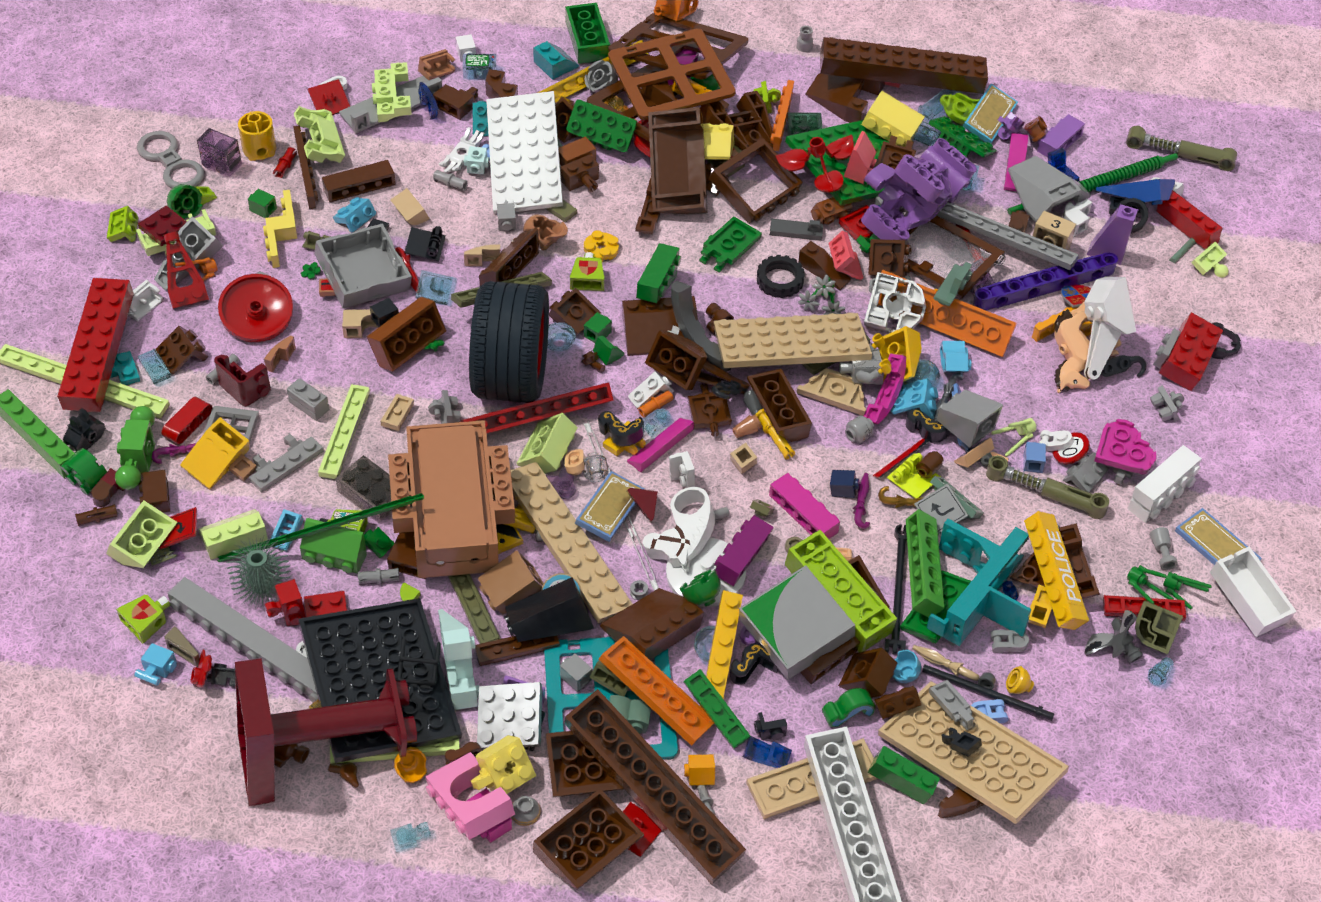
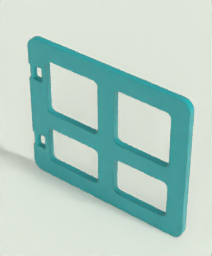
M612 637L559 640L560 646L544 650L549 733L563 732V711L575 709L592 694H563L561 692L560 657L572 656L573 654L592 656L594 669L600 656L616 643ZM568 645H580V649L568 650ZM667 649L654 657V662L671 679ZM594 681V692L598 689L608 700L611 695H618ZM627 691L624 696L631 700H642L633 691ZM660 717L662 742L650 746L662 759H673L678 753L676 731Z

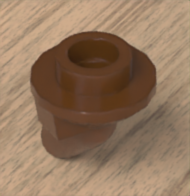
M591 350L582 356L584 359L581 362L585 366L590 365L592 368L604 372L605 365L596 362L599 359L597 352L593 353Z

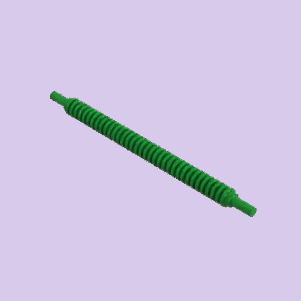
M1176 153L1165 157L1157 155L1081 180L1079 183L1088 192L1096 190V187L1109 186L1160 169L1165 163L1177 160L1178 155ZM1022 203L1007 209L1009 215L1012 212L1025 211Z

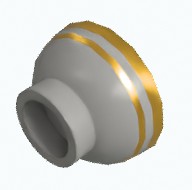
M522 796L512 803L515 815L511 819L515 823L527 826L535 823L540 817L541 809L535 799Z

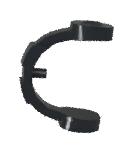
M1213 322V325L1223 330L1222 334L1229 336L1233 341L1231 345H1234L1235 348L1233 350H1226L1225 348L1215 347L1211 357L1223 359L1226 356L1237 354L1241 347V340L1238 334L1224 328L1222 323Z

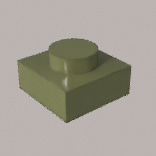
M757 499L752 501L750 508L755 510V514L765 517L766 515L773 514L775 506Z

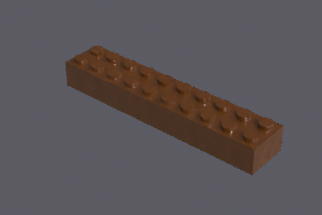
M823 37L820 50V74L984 94L988 81L987 58L981 56L868 43L865 41H852L849 39H836L833 37Z
M598 689L565 716V725L711 885L744 856L745 847Z

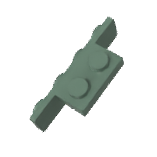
M965 262L963 266L955 264L933 299L942 305L950 306L960 289L963 290L966 283L970 280L972 264Z

